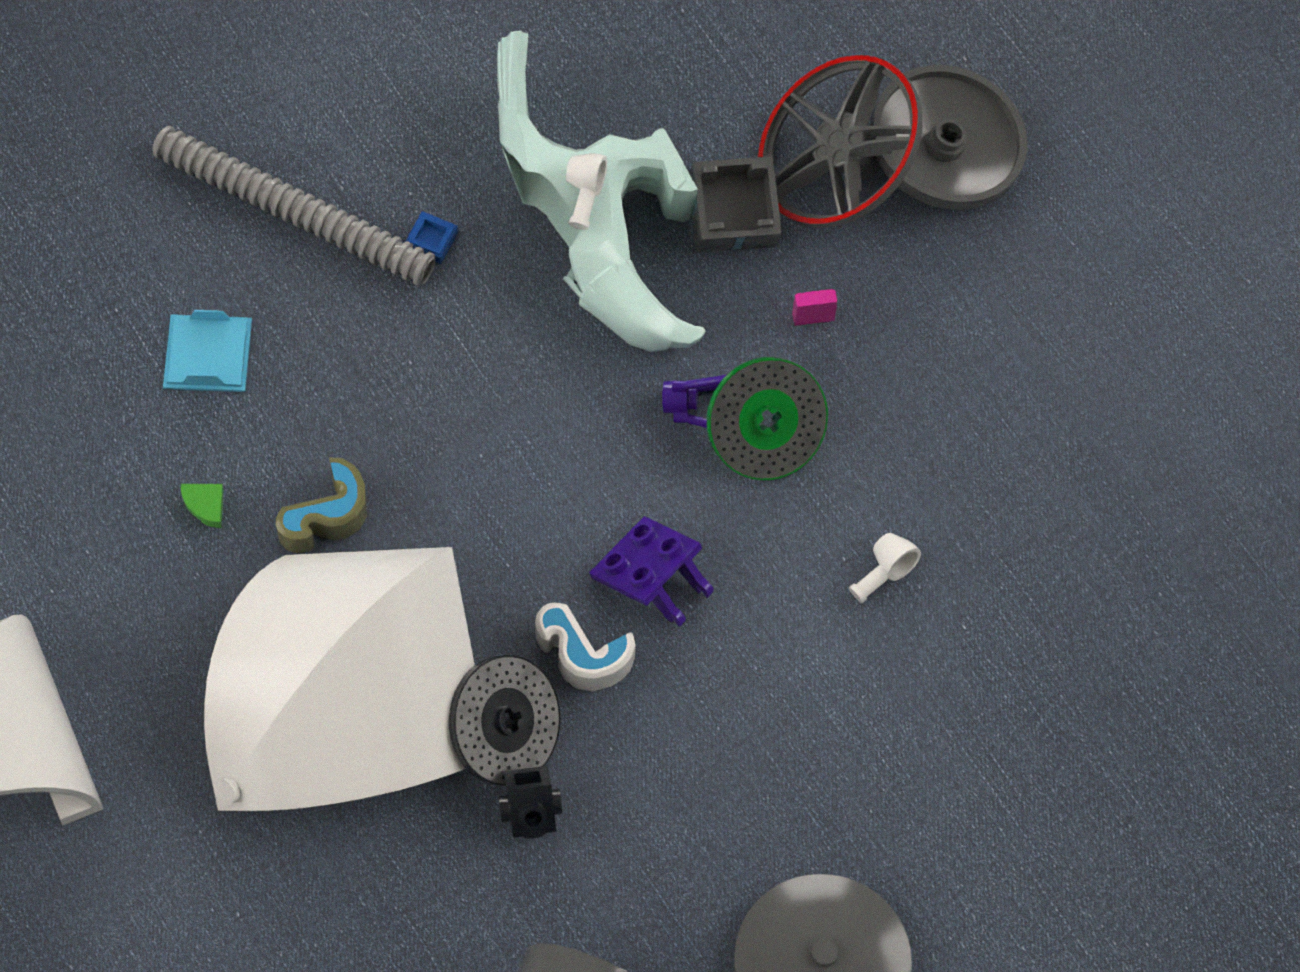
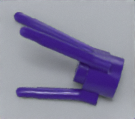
M726 375L687 381H664L662 391L663 413H674V423H689L707 428L706 418L689 414V411L697 410L698 392L715 391Z

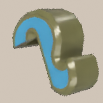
M329 457L336 495L284 506L280 509L275 525L279 542L286 550L293 553L309 552L315 547L313 535L330 540L346 539L360 530L367 517V498L363 478L355 465L343 458Z

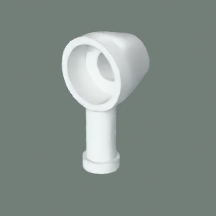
M583 154L571 156L569 160L566 181L580 189L573 216L570 217L568 223L574 228L580 230H588L589 217L595 196L600 194L606 176V155Z
M893 533L885 534L876 542L873 552L879 566L857 584L853 583L849 587L852 595L861 604L867 600V596L888 579L892 581L899 580L916 566L920 559L921 551L912 542Z

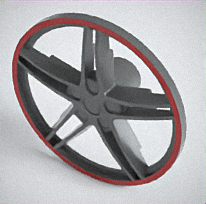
M853 55L828 61L800 78L777 103L764 128L758 157L774 156L777 137L784 121L790 115L816 143L775 175L779 212L793 222L814 228H829L850 223L881 205L897 189L910 170L922 136L923 115L919 96L905 74L893 64L883 59L867 55ZM861 70L844 100L837 118L803 97L815 86L835 75ZM884 75L893 80L903 92L909 108L910 126H867L880 95L877 91ZM798 102L824 120L817 130L793 109ZM896 134H909V137H893L871 140V137L896 136ZM905 149L897 168L888 181L873 196L859 204V192L862 191L861 181L872 178L880 169L875 156L893 154L894 150ZM830 171L838 213L831 215L804 213L792 207L784 197L797 188L802 190ZM843 172H845V188H846V197H847V204H848V210H847V211H845V205H844L845 194H844V188H843V182H842V176H841V173H843Z

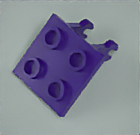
M646 516L589 572L592 579L645 606H648L652 601L670 623L675 620L678 627L682 626L686 621V617L674 605L662 587L677 570L698 594L702 591L705 597L708 598L714 592L712 585L702 576L692 561L702 550L700 542Z

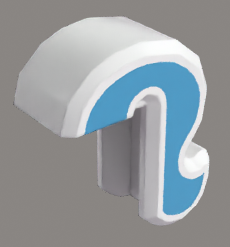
M546 604L536 615L535 635L540 649L547 653L552 647L559 648V670L564 680L576 689L594 692L611 687L624 679L630 672L635 659L636 647L633 633H627L595 652L566 604Z

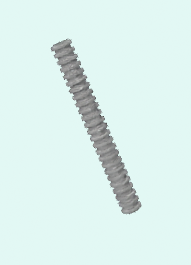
M170 125L163 128L154 141L153 157L159 160L164 159L165 163L169 165L174 164L175 168L179 170L185 169V172L189 175L196 174V178L202 181L206 179L207 183L212 186L217 184L218 189L222 191L228 189L230 195H239V199L243 201L249 200L250 204L255 207L260 205L261 210L265 212L271 210V214L275 217L282 215V220L288 223L293 221L294 226L298 228L303 226L304 231L308 233L314 231L315 236L320 239L325 236L328 243L336 242L337 247L341 249L347 247V251L351 254L358 252L359 258L363 260L369 258V262L373 265L380 263V268L384 270L391 268L392 274L396 276L402 274V278L406 281L413 279V284L418 287L423 285L431 276L435 266V255L431 252L424 254V249L421 247L413 249L412 243L408 241L402 243V239L398 236L391 238V233L385 230L381 233L379 227L375 225L369 227V222L365 220L359 222L358 217L353 214L348 217L346 211L342 209L337 211L336 206L332 204L326 206V202L322 199L315 201V196L312 194L304 195L303 190L299 188L294 190L293 185L289 183L283 185L281 179H272V176L266 172L261 174L260 169L256 167L250 168L248 163H240L239 159L235 157L229 158V155L223 151L218 153L217 148L213 146L208 147L203 141L197 142V139L192 136L186 137L184 132H176L175 128Z

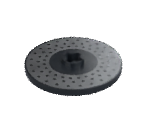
M497 655L480 661L465 674L456 688L449 714L450 737L458 759L466 770L477 779L488 784L505 786L504 771L546 765L558 741L560 706L550 679L540 667L520 656ZM505 713H508L509 719L505 722L506 728H503L501 722L506 719Z

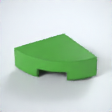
M181 484L183 502L191 514L207 526L222 528L223 484Z

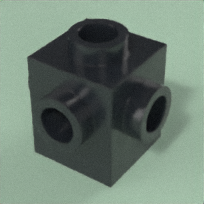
M540 766L504 771L506 795L498 796L501 821H510L513 838L522 836L528 839H535L544 836L546 833L557 832L555 815L563 814L560 789H552L548 767Z

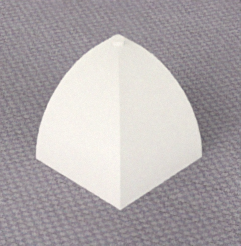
M452 547L285 555L263 568L244 587L229 610L218 634L206 684L204 705L205 744L218 811L286 810L347 802L402 790L466 769L458 759L452 745L449 730V714L451 702L458 684L475 664Z
M21 614L12 615L0 620V795L50 792L63 826L101 811L104 808L32 624L27 617Z

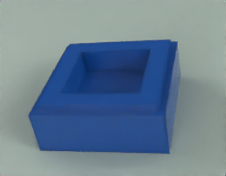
M421 211L406 241L413 244V249L416 247L424 249V254L428 252L435 255V262L442 264L458 234V226Z

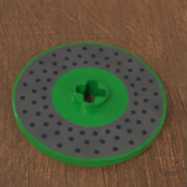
M778 357L756 358L734 368L722 379L715 389L707 412L708 437L716 455L727 467L737 474L754 480L783 478L806 465L821 446L828 424V407L820 384L802 366ZM766 410L772 414L776 413L771 418L773 425L769 428L764 424H760L764 420L762 413Z

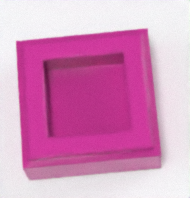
M828 289L796 293L792 312L794 325L834 321L837 308L835 290Z

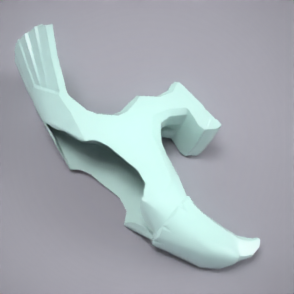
M522 31L510 32L507 37H503L498 42L497 50L500 143L522 203L535 206L545 213L569 246V258L572 268L567 276L563 278L564 281L580 297L579 305L583 309L591 313L629 345L648 352L666 351L669 348L691 347L702 339L706 331L701 326H694L675 317L642 282L630 259L628 234L622 208V199L625 193L640 189L657 195L661 212L667 220L671 219L679 222L690 220L698 189L666 130L663 128L658 129L652 136L639 140L608 135L589 147L578 150L557 144L540 135L530 121L525 75L528 33ZM583 154L606 155V176L600 194L595 196L589 217L588 230L574 228L568 223L570 217L573 216L580 189L566 181L569 160L571 156Z

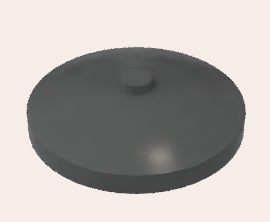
M928 65L903 73L911 81L919 96L922 107L923 127L916 157L898 188L920 202L950 210H968L985 206L1005 194L1023 168L1028 144L1024 122L1011 99L990 80L960 67ZM894 81L881 94L872 113L870 126H910V114L906 98ZM896 134V136L871 137V140L893 137H909V134ZM905 149L894 150L893 154L875 156L888 178L891 177L897 168Z
M811 874L796 877L780 883L761 896L749 910L741 924L734 951V972H911L912 965L911 949L906 931L891 906L867 886L849 878L828 874Z

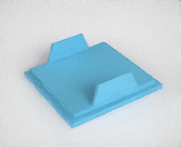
M194 310L192 315H170L163 389L245 392L252 318L229 317L224 311Z

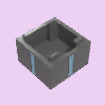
M773 156L693 162L689 175L698 189L692 211L696 253L775 247L782 232Z

